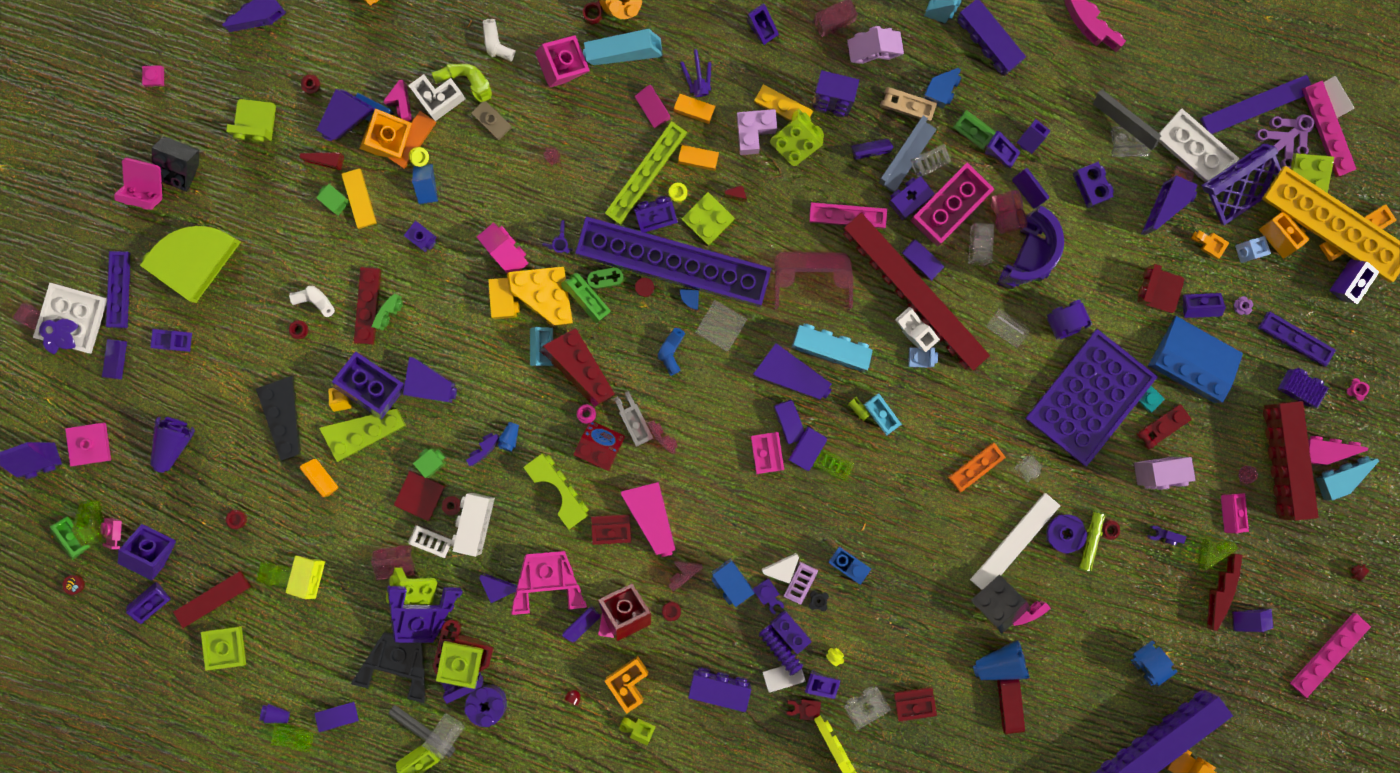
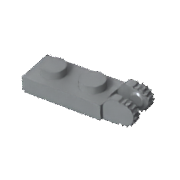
M629 391L625 392V397L631 407L624 409L623 403L618 396L614 400L637 447L653 439V436L637 404L634 403Z

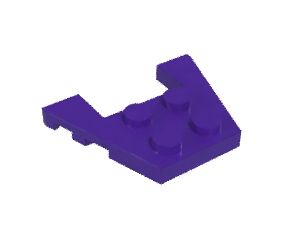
M388 586L387 592L395 642L433 643L445 623L444 619L448 612L453 610L457 597L460 598L463 591L461 588L444 587L440 605H404L407 592L405 586Z

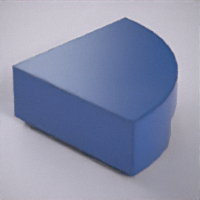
M680 289V296L683 302L691 309L698 310L699 291Z

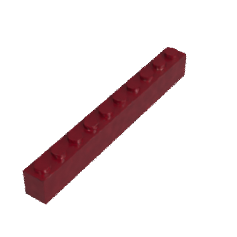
M862 212L842 229L844 237L850 243L853 241L858 246L856 250L863 257L866 255L870 260V266L875 271L879 270L883 274L882 279L888 285L892 284L896 290L894 292L900 299L904 298L909 303L907 306L922 317L920 320L932 328L940 339L939 342L943 341L947 345L946 350L952 356L956 355L960 361L958 363L964 370L974 371L990 356Z

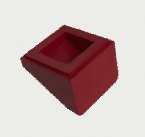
M742 185L724 191L726 198L742 202L747 201Z

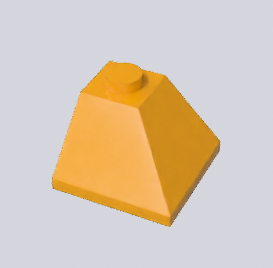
M375 109L359 149L377 156L400 159L412 123Z

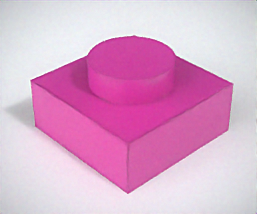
M142 66V85L145 87L164 86V67Z

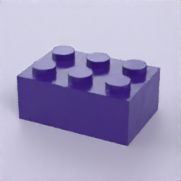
M821 70L811 107L821 113L829 111L838 117L848 116L855 100L860 79Z
M356 351L332 381L333 387L381 420L404 391V384Z
M699 667L698 670L694 669L688 692L689 699L746 712L751 693V685L747 682L746 678L736 677V679L729 678V675L726 673L717 672V674L709 673V669Z

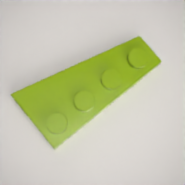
M398 409L389 410L382 420L375 415H369L319 429L336 461L339 462L405 427L406 424Z

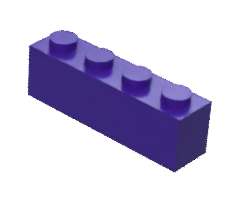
M975 0L959 13L957 17L959 25L970 33L972 41L980 45L985 57L993 61L994 67L999 73L1005 76L1026 58L1025 54L980 0Z

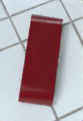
M1019 679L997 680L1004 734L1025 732Z

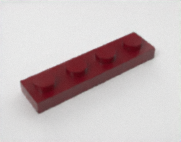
M360 267L354 333L355 344H375L376 328H373L372 325L378 311L381 269Z

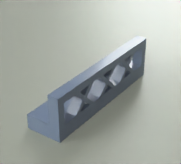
M924 115L878 182L893 193L937 130L926 122L928 118Z

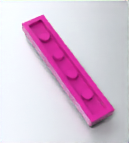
M1323 81L1303 88V94L1327 156L1334 157L1332 169L1335 177L1356 170Z
M1353 613L1289 684L1303 697L1308 698L1371 626L1358 614Z

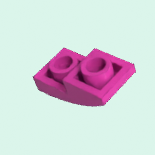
M1036 601L1030 606V611H1026L1012 625H1022L1033 621L1051 608L1044 601Z

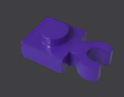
M769 578L753 588L763 605L769 602V609L772 614H776L773 609L775 604H779L782 609L784 608L783 603L780 600H776L775 597L780 594Z

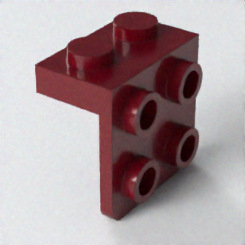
M1153 264L1148 266L1143 274L1144 280L1138 291L1137 303L1164 312L1174 313L1184 284V278L1162 271V266Z

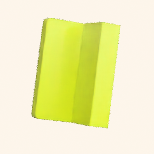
M295 556L286 593L302 599H316L325 561Z

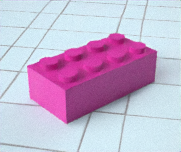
M966 163L910 221L938 247L987 198L994 188L971 165Z

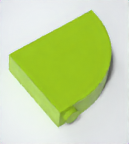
M186 227L162 238L150 252L144 255L140 266L188 301L197 303L241 241L212 227Z

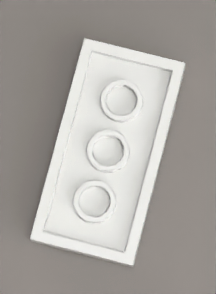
M1180 109L1159 133L1161 135L1159 143L1205 183L1239 160L1233 152L1183 109Z

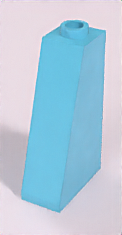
M650 29L584 42L585 49H583V55L585 60L592 65L663 57L661 38Z

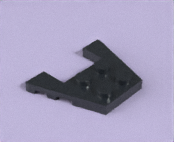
M385 631L351 684L368 689L374 669L412 679L407 699L425 703L423 643H396L393 633Z

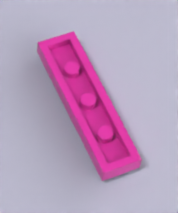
M811 202L809 223L846 226L862 212L875 228L885 229L887 209Z

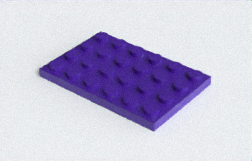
M1095 329L1025 419L1083 466L1087 467L1157 379V376L1100 330Z

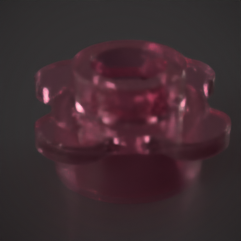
M546 147V151L543 153L545 159L551 165L557 162L561 163L559 159L561 156L557 149Z

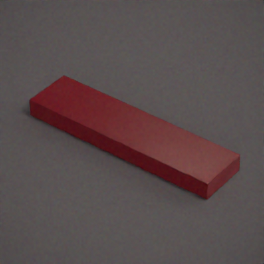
M239 571L173 611L182 628H185L248 590L251 586L242 571Z

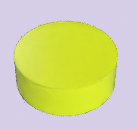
M414 147L409 152V160L413 165L421 167L427 164L429 154L424 148Z
M682 183L672 184L668 191L669 197L677 203L684 201L687 197L686 186Z

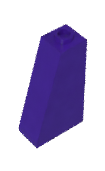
M777 343L753 374L756 378L817 400H821L822 397L826 399L832 391L829 388L832 385L829 381Z

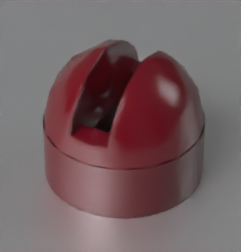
M571 690L566 694L564 700L578 706L581 696L577 690Z

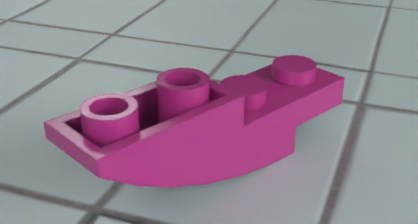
M1064 0L1076 26L1096 47L1103 42L1117 52L1124 45L1126 40L1123 39L1119 32L1113 31L1105 21L1096 18L1101 11L1098 10L1094 3L1086 0Z

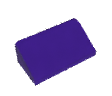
M889 139L852 145L851 148L853 158L856 160L890 153L893 145Z
M1025 168L1012 178L1013 183L1033 209L1049 199L1048 194L1028 168Z
M1221 293L1183 295V313L1185 318L1220 317L1226 309Z
M107 339L102 377L122 380L127 342Z
M807 427L789 460L809 471L827 442V438Z
M155 582L127 605L126 613L139 624H142L170 600V597Z
M590 606L562 633V636L571 642H575L601 617L600 614Z

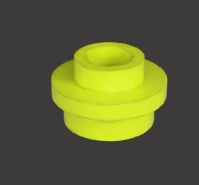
M830 648L826 657L833 665L838 666L844 663V655L839 649Z

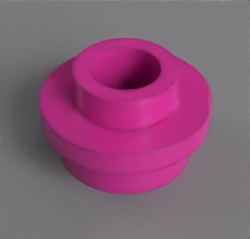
M582 405L577 410V418L582 423H591L596 417V411L591 405ZM585 412H590L588 417L583 416Z

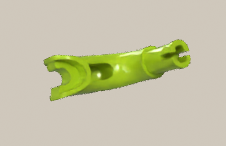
M447 64L446 67L431 73L436 84L449 78L465 76L471 83L470 89L476 100L484 102L491 99L492 91L488 80L477 67L471 64Z

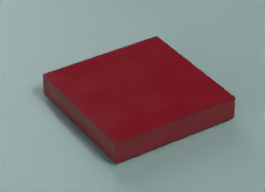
M410 470L394 506L426 521H430L446 486Z

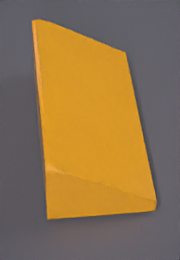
M679 94L673 110L675 113L710 124L716 106Z
M682 145L678 164L715 171L719 152Z
M312 459L300 466V470L322 497H328L338 489L337 484L317 459Z

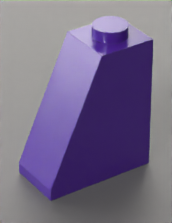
M336 89L317 131L322 133L321 136L329 141L341 139L370 116L376 108L343 89Z
M409 357L403 395L452 403V399H455L457 395L455 384L420 360Z

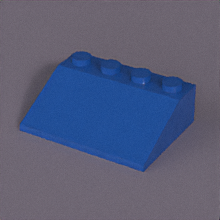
M1175 316L1148 366L1211 402L1222 403L1233 385L1243 353Z

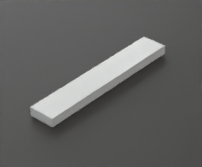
M1044 493L970 580L983 590L999 574L1002 575L1060 505L1048 494Z

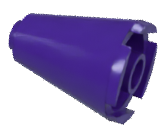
M158 417L154 424L150 465L155 471L161 473L170 470L195 432L193 427H191V430L187 428L186 422L171 417H165V420H160L161 417Z

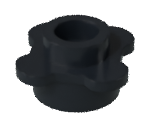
M812 591L810 593L811 602L808 605L811 610L819 609L826 611L829 595L826 592L817 593Z

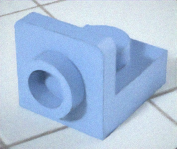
M1265 236L1235 246L1241 263L1271 254Z
M909 348L908 367L932 368L937 364L938 353L935 352V348H930L927 352L919 348Z

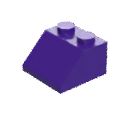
M141 524L118 550V564L153 580L164 567L176 540Z

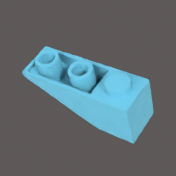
M930 0L924 16L946 23L948 18L952 19L961 0Z
M1366 456L1357 459L1358 463H1347L1339 466V470L1334 471L1332 469L1322 472V476L1317 477L1316 481L1323 499L1335 500L1351 494L1379 460Z

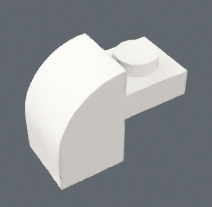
M910 307L895 319L905 336L924 352H927L940 340L930 326L923 323Z

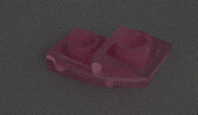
M655 420L648 422L647 424L658 442L667 451L675 454V449L678 448L675 438H670L669 435L661 436L664 431L660 422L657 424Z

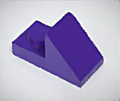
M996 131L985 151L986 155L996 157L1007 168L1012 167L1021 153L1000 131Z
M811 671L805 693L835 699L841 680Z

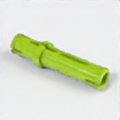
M1093 512L1089 529L1087 528V540L1079 567L1081 569L1092 571L1098 542L1103 534L1101 531L1106 515Z

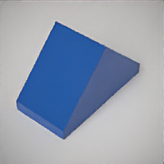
M433 164L421 167L414 166L412 183L418 203L438 202Z

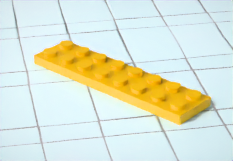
M1287 166L1282 167L1262 199L1279 211H1284L1290 218L1352 259L1368 262L1379 271L1378 276L1389 283H1393L1400 273V241Z

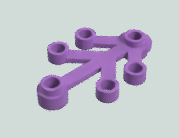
M1305 114L1298 116L1296 119H1282L1276 116L1269 122L1272 129H1278L1281 126L1293 127V129L1289 132L1261 129L1255 134L1258 141L1266 139L1279 140L1274 145L1278 152L1285 146V155L1281 161V167L1287 166L1285 164L1287 160L1290 162V166L1287 167L1291 168L1294 138L1299 134V146L1295 149V153L1301 154L1299 149L1302 148L1304 154H1308L1307 137L1308 132L1314 127V120L1311 116ZM1274 120L1278 121V126L1274 124ZM1301 122L1305 123V128L1302 127ZM1260 132L1264 133V138L1260 136ZM1270 159L1266 161L1264 168L1271 164Z

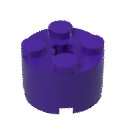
M1080 299L1071 302L1070 306L1064 309L1062 306L1058 307L1047 315V321L1056 340L1080 332L1081 327L1086 329L1092 325L1091 319Z
M484 684L481 688L471 692L465 703V714L469 720L481 727H489L497 723L507 708L504 691L497 685ZM485 702L489 703L487 708L484 707Z

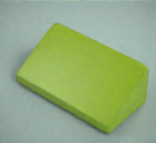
M424 742L396 762V770L398 773H424L438 763L440 759L431 745Z

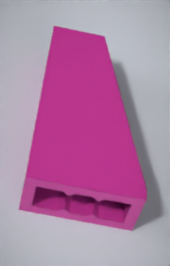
M659 482L621 491L623 499L656 555L661 554V557L672 555V551L676 550Z

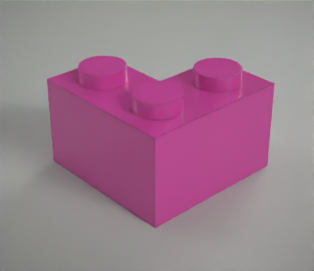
M493 222L477 236L478 240L506 273L520 271L528 264L524 258L526 253L520 246L517 248L514 246L516 242L503 226L498 228Z

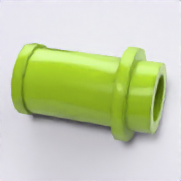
M857 396L848 404L859 416V420L862 419L864 421L871 415Z

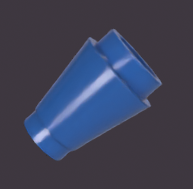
M508 422V425L497 441L499 442L497 447L512 452L513 448L516 447L519 425Z

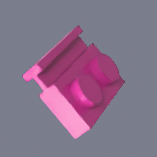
M779 432L751 436L756 474L784 470Z
M104 518V523H101L100 528L103 538H106V543H103L104 547L120 549V546L117 545V540L121 539L122 521Z

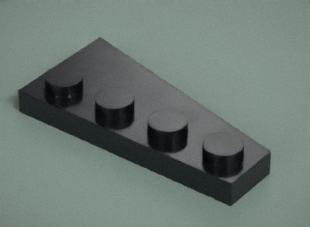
M294 376L256 388L281 461L301 454L297 426L298 414L295 404Z

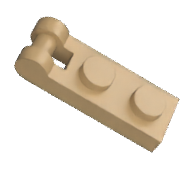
M886 87L884 92L885 98L881 101L880 107L921 119L924 115L928 118L927 122H931L937 105L936 102ZM893 97L898 98L897 103L891 102Z

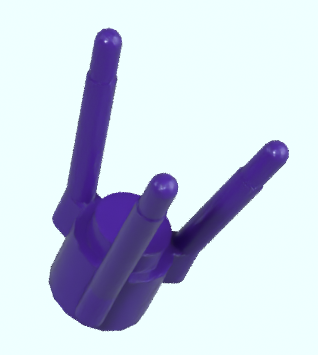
M694 49L697 80H694V84L684 62L681 61L680 65L688 82L690 93H694V97H703L709 95L711 90V62H708L705 82V79L701 77L698 50Z
M564 220L561 221L559 236L553 239L552 244L542 243V246L550 250L554 249L558 253L573 251L571 248H568L567 240L564 237Z

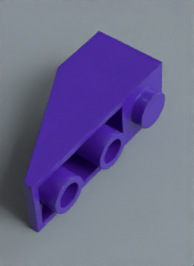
M252 0L250 3L244 4L236 14L227 17L222 25L229 32L271 25L286 14V11L277 0Z

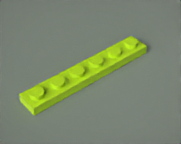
M671 121L607 209L605 215L619 225L623 223L687 135L685 130Z

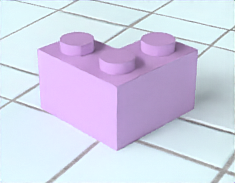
M880 26L871 27L868 32L857 33L853 38L847 40L852 63L864 64L877 58L890 60L904 54L901 33L893 31L892 28L881 29Z
M775 109L737 112L740 155L759 154L758 135L776 133Z

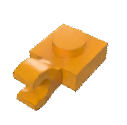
M1200 230L1198 232L1195 231L1191 237L1192 240L1203 244L1201 250L1216 260L1220 259L1229 242L1215 233H1210L1208 236Z

